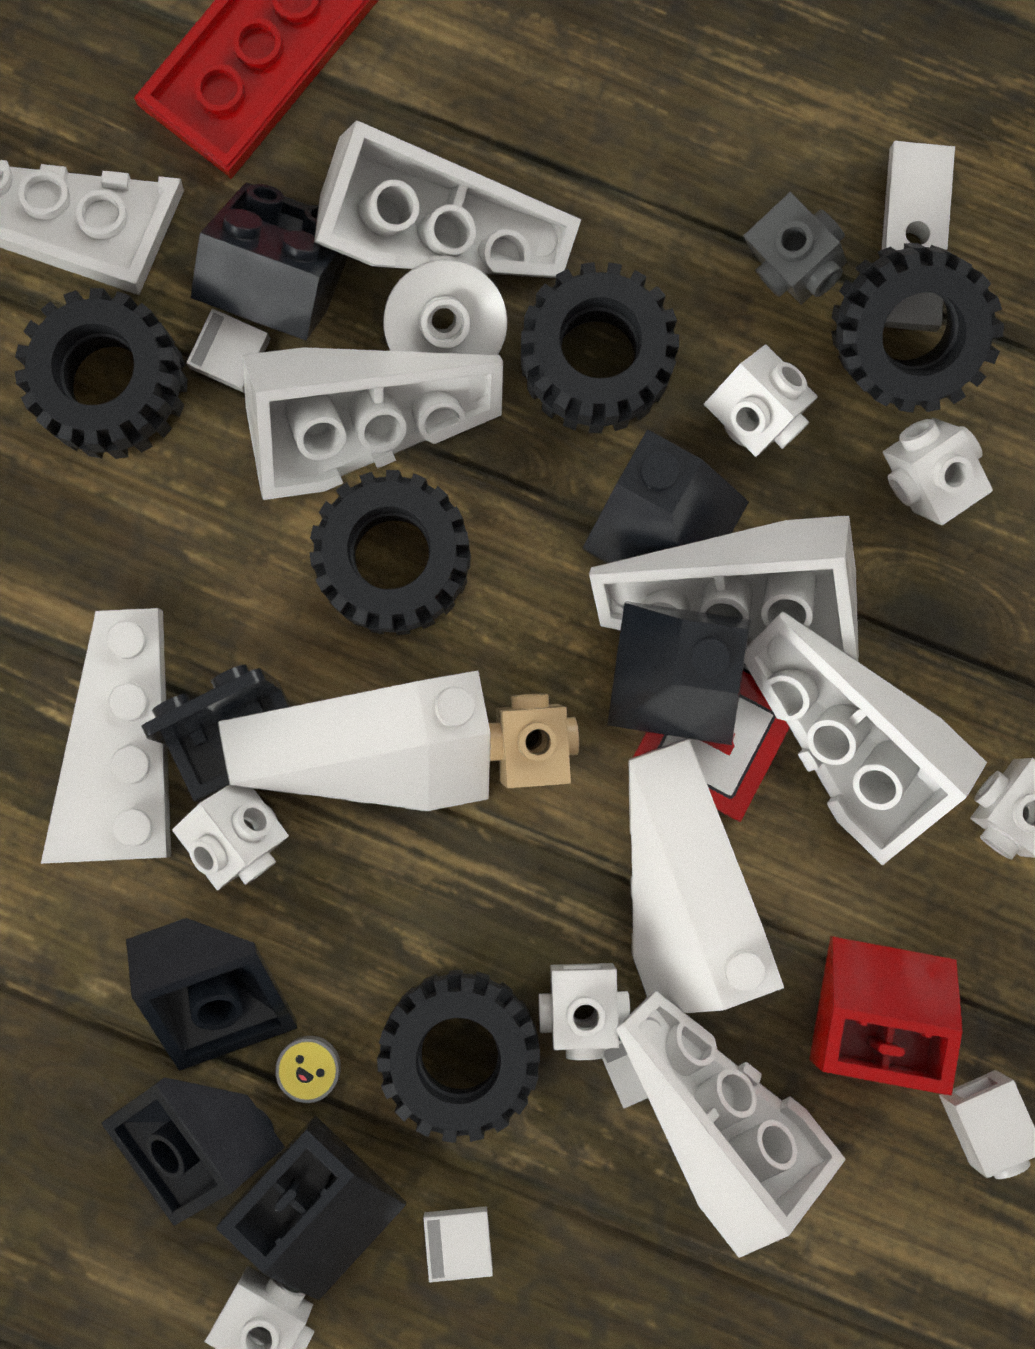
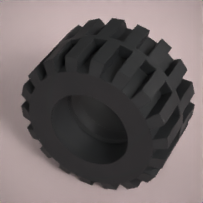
M904 243V249L895 250L890 246L878 251L880 259L873 263L865 259L855 268L860 274L853 283L845 280L839 290L844 296L842 304L834 305L832 319L837 323V330L831 331L833 345L840 353L838 358L841 364L864 392L867 391L875 401L886 407L889 403H892L899 411L913 413L915 405H921L926 412L940 410V400L946 397L953 404L966 397L961 389L966 383L970 381L978 387L987 377L979 371L983 362L987 361L995 364L1000 351L992 346L993 338L1003 337L1004 323L995 318V312L1002 310L998 296L989 291L988 287L991 283L983 273L974 269L972 264L943 248L931 245L930 248L924 247L919 243ZM926 292L939 295L946 306L947 324L938 344L927 354L916 359L897 360L891 358L883 347V328L890 312L902 300L912 295Z
M595 262L581 264L580 274L572 276L569 269L558 273L555 285L552 288L545 283L536 293V304L534 306L529 305L524 317V329L521 332L522 375L527 378V390L533 400L537 398L541 400L542 411L551 419L555 414L564 418L563 426L576 430L577 424L589 426V433H602L603 427L613 425L614 430L617 431L628 427L629 421L634 417L641 420L650 412L655 401L658 403L676 364L675 358L679 349V334H674L677 319L673 308L664 309L663 304L666 296L658 286L650 292L644 287L645 275L634 270L630 279L621 276V264L608 262L607 273L596 272ZM605 322L619 328L629 338L635 352L634 361L627 370L619 375L609 378L588 377L576 371L565 359L561 350L563 338L573 328L583 323Z
M90 288L89 299H83L75 290L63 294L66 305L57 308L50 301L40 309L47 316L44 321L38 325L30 320L23 331L31 338L29 346L18 344L15 358L25 366V369L15 371L16 385L26 392L21 399L27 410L37 417L36 421L65 445L75 451L81 449L90 457L102 459L104 452H108L115 459L129 457L128 448L135 446L141 453L153 447L148 438L156 431L164 438L171 431L172 427L166 420L170 414L180 417L184 404L178 398L179 392H187L188 379L181 371V368L185 367L181 352L174 344L173 338L150 309L143 303L137 306L131 296L117 291L114 298H111L104 288ZM106 347H121L132 351L134 357L133 375L126 389L118 397L99 405H84L76 401L73 388L74 377L79 365L88 355Z
M386 470V477L378 478L374 477L373 472L359 475L361 483L350 488L346 482L336 490L339 497L332 504L325 501L319 511L322 520L319 526L313 525L310 539L314 543V551L309 552L311 567L315 570L317 576L315 580L321 592L335 609L358 627L360 625L368 628L373 633L383 635L384 632H395L397 635L411 634L410 630L421 626L424 630L435 624L434 620L442 613L445 615L449 613L455 606V599L459 593L463 594L467 584L471 554L468 532H466L463 517L457 506L454 507L449 501L448 494L439 486L436 489L429 486L427 479L413 473L411 479L402 477L400 470ZM387 521H403L414 525L423 533L429 547L428 563L421 575L410 584L396 589H381L372 586L360 575L355 562L356 549L362 537L374 526Z
M451 970L447 975L437 977V974L425 978L420 985L415 988L412 987L402 996L383 1028L379 1044H381L380 1053L377 1057L378 1072H382L383 1076L382 1090L386 1099L392 1097L396 1103L394 1112L404 1122L408 1117L416 1122V1131L429 1137L431 1131L443 1134L442 1141L456 1143L457 1136L469 1135L470 1142L484 1139L485 1131L495 1128L498 1133L509 1125V1118L515 1112L519 1115L528 1104L530 1091L535 1090L539 1077L538 1066L540 1062L536 1026L533 1024L530 1012L523 1000L519 1001L513 994V989L505 983L501 982L498 984L489 979L490 975L476 972V975L464 974L463 970ZM452 1018H465L478 1022L489 1030L497 1045L498 1059L496 1067L488 1079L474 1087L457 1089L441 1084L429 1074L422 1061V1046L428 1032L439 1022Z

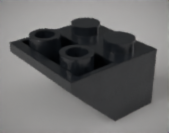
M246 182L200 232L190 298L307 340L327 313L348 256L314 242L319 205L310 206L288 198L280 190L269 185H253Z
M315 1115L232 1204L216 1226V1229L263 1274L319 1301L399 1214L407 1202Z

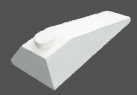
M356 121L339 137L320 194L314 242L375 267L413 269L433 260L450 259L470 264L484 274L556 278L558 273L565 270L581 219L360 121Z
M306 347L242 355L246 412L263 500L327 491L343 484L341 476L374 462L378 469L396 461L393 454L425 440L436 444L502 415L503 360L500 355Z
M478 671L421 680L218 722L229 785L299 795H313L420 811H431L489 799L490 728Z
M685 738L630 758L629 815L632 845V956L646 996L648 997L657 991L684 1013L726 1010L783 989L784 986L765 931L690 739Z
M655 991L616 1030L698 1206L740 1258L789 1236L846 1159L807 1109L792 1097L781 1100L759 1083L762 1075L747 1062L737 1066L717 1050L715 1038L711 1033L659 992Z

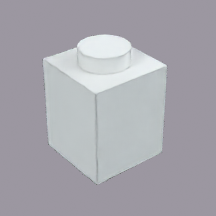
M994 1070L954 1088L952 1096L939 1095L969 1164L986 1178L994 1176L996 1179H1006L1016 1176L1030 1167L1029 1160L1035 1157V1127L1013 1079Z

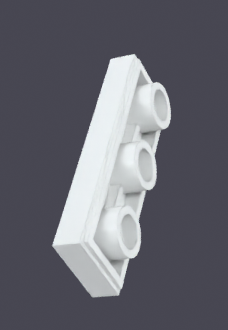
M902 141L893 142L889 149L882 250L890 246L895 250L904 249V243H910L906 238V233L915 234L924 247L930 248L931 245L947 250L955 146ZM930 292L918 293L907 297L890 312L884 327L937 332L942 325L943 299L939 295Z

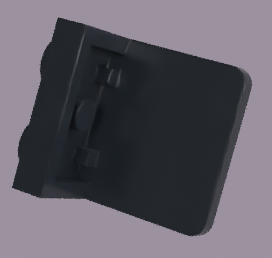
M246 664L231 668L211 680L214 689L192 700L186 693L160 703L152 709L155 718L141 726L147 739L168 746L194 802H201L229 785L218 726L219 721L291 707L279 681L263 669L257 668L249 671Z

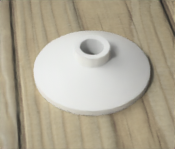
M433 260L413 268L394 286L385 306L384 334L390 351L498 355L506 336L507 313L499 290L482 271L470 264L457 260ZM442 308L450 309L454 314L453 323L446 329L435 328L432 325L434 313Z

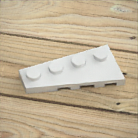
M0 160V248L140 295L184 192L182 181L179 178L160 176L158 182L132 180L129 173L103 171L102 176L68 173L67 168L64 166L41 164L40 170L10 167L7 160Z
M159 608L95 612L41 864L171 857L168 748L165 744L147 739L141 727L146 722L155 718L152 709L166 701L163 611Z

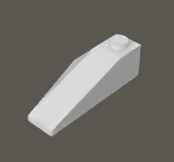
M849 516L784 520L591 567L589 577L600 626L621 630L624 602L629 601L751 619L748 646L784 611L858 662L856 567Z
M784 611L747 646L745 664L776 718L786 721L802 748L798 755L808 772L815 770L831 797L827 805L835 819L881 865H884L963 801L970 793L987 764L939 716Z

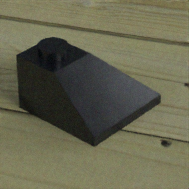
M647 429L615 485L582 550L605 563H612L731 534L749 501L702 459Z
M625 601L607 726L732 745L751 619Z
M188 918L126 939L131 997L179 1071L298 1029L294 1014L254 942Z
M166 1077L101 1122L174 1226L234 1192L285 1148L275 1134L270 1118L255 1106L248 1095Z

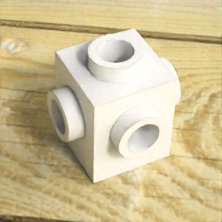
M765 344L741 362L704 405L724 424L726 432L736 443L746 447L757 457L774 441L782 449L786 447L809 424V421L802 413L818 396L807 386L804 375L795 366L783 362Z
M935 418L921 420L907 427L900 434V440L883 451L892 470V473L888 475V481L896 496L905 505L910 506L914 513L940 525H944L993 491L978 460L982 457L980 444L975 436L963 426L958 427Z
M1013 759L1003 774L996 771L978 790L974 800L980 805L970 819L985 829L980 838L999 854L1011 860L1016 854L1022 857L1035 858V759Z
M232 785L226 786L199 803L172 829L190 853L195 867L207 876L217 891L238 876L247 885L276 863L270 852L289 837L278 822L273 810L263 802L254 788Z
M614 964L550 965L551 994H539L540 1033H552L554 1050H566V1058L571 1060H596L605 1057L604 1048H619V1035L616 1028L630 1015L628 991L617 992V969ZM581 1005H591L594 1007L593 1014L586 1019H578L573 1016L575 1010Z
M247 1266L207 1336L205 1343L215 1349H306L314 1334V1330L305 1325L313 1304L303 1299L305 1297L304 1293L273 1278L269 1279Z

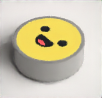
M303 1036L293 1040L281 1052L276 1064V1079L281 1090L289 1098L303 1103L316 1102L326 1097L335 1087L341 1072V1062L336 1049L328 1041L317 1036Z

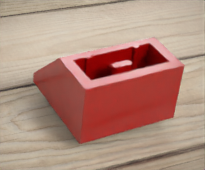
M830 936L809 1060L822 1072L952 1096L963 1031L957 960Z

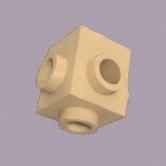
M539 693L511 696V707L496 708V723H489L490 761L499 760L500 782L507 788L571 784L569 755H578L579 732L576 718H567L566 707L559 704H549V694ZM537 729L539 733L537 743L533 747L527 748V735Z

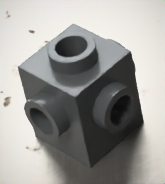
M791 192L743 235L753 256L761 263L755 269L761 280L779 298L788 291L800 305L812 295L819 297L829 291L840 279L843 273L842 267L847 263L840 243L845 234L839 225L822 209L813 215Z

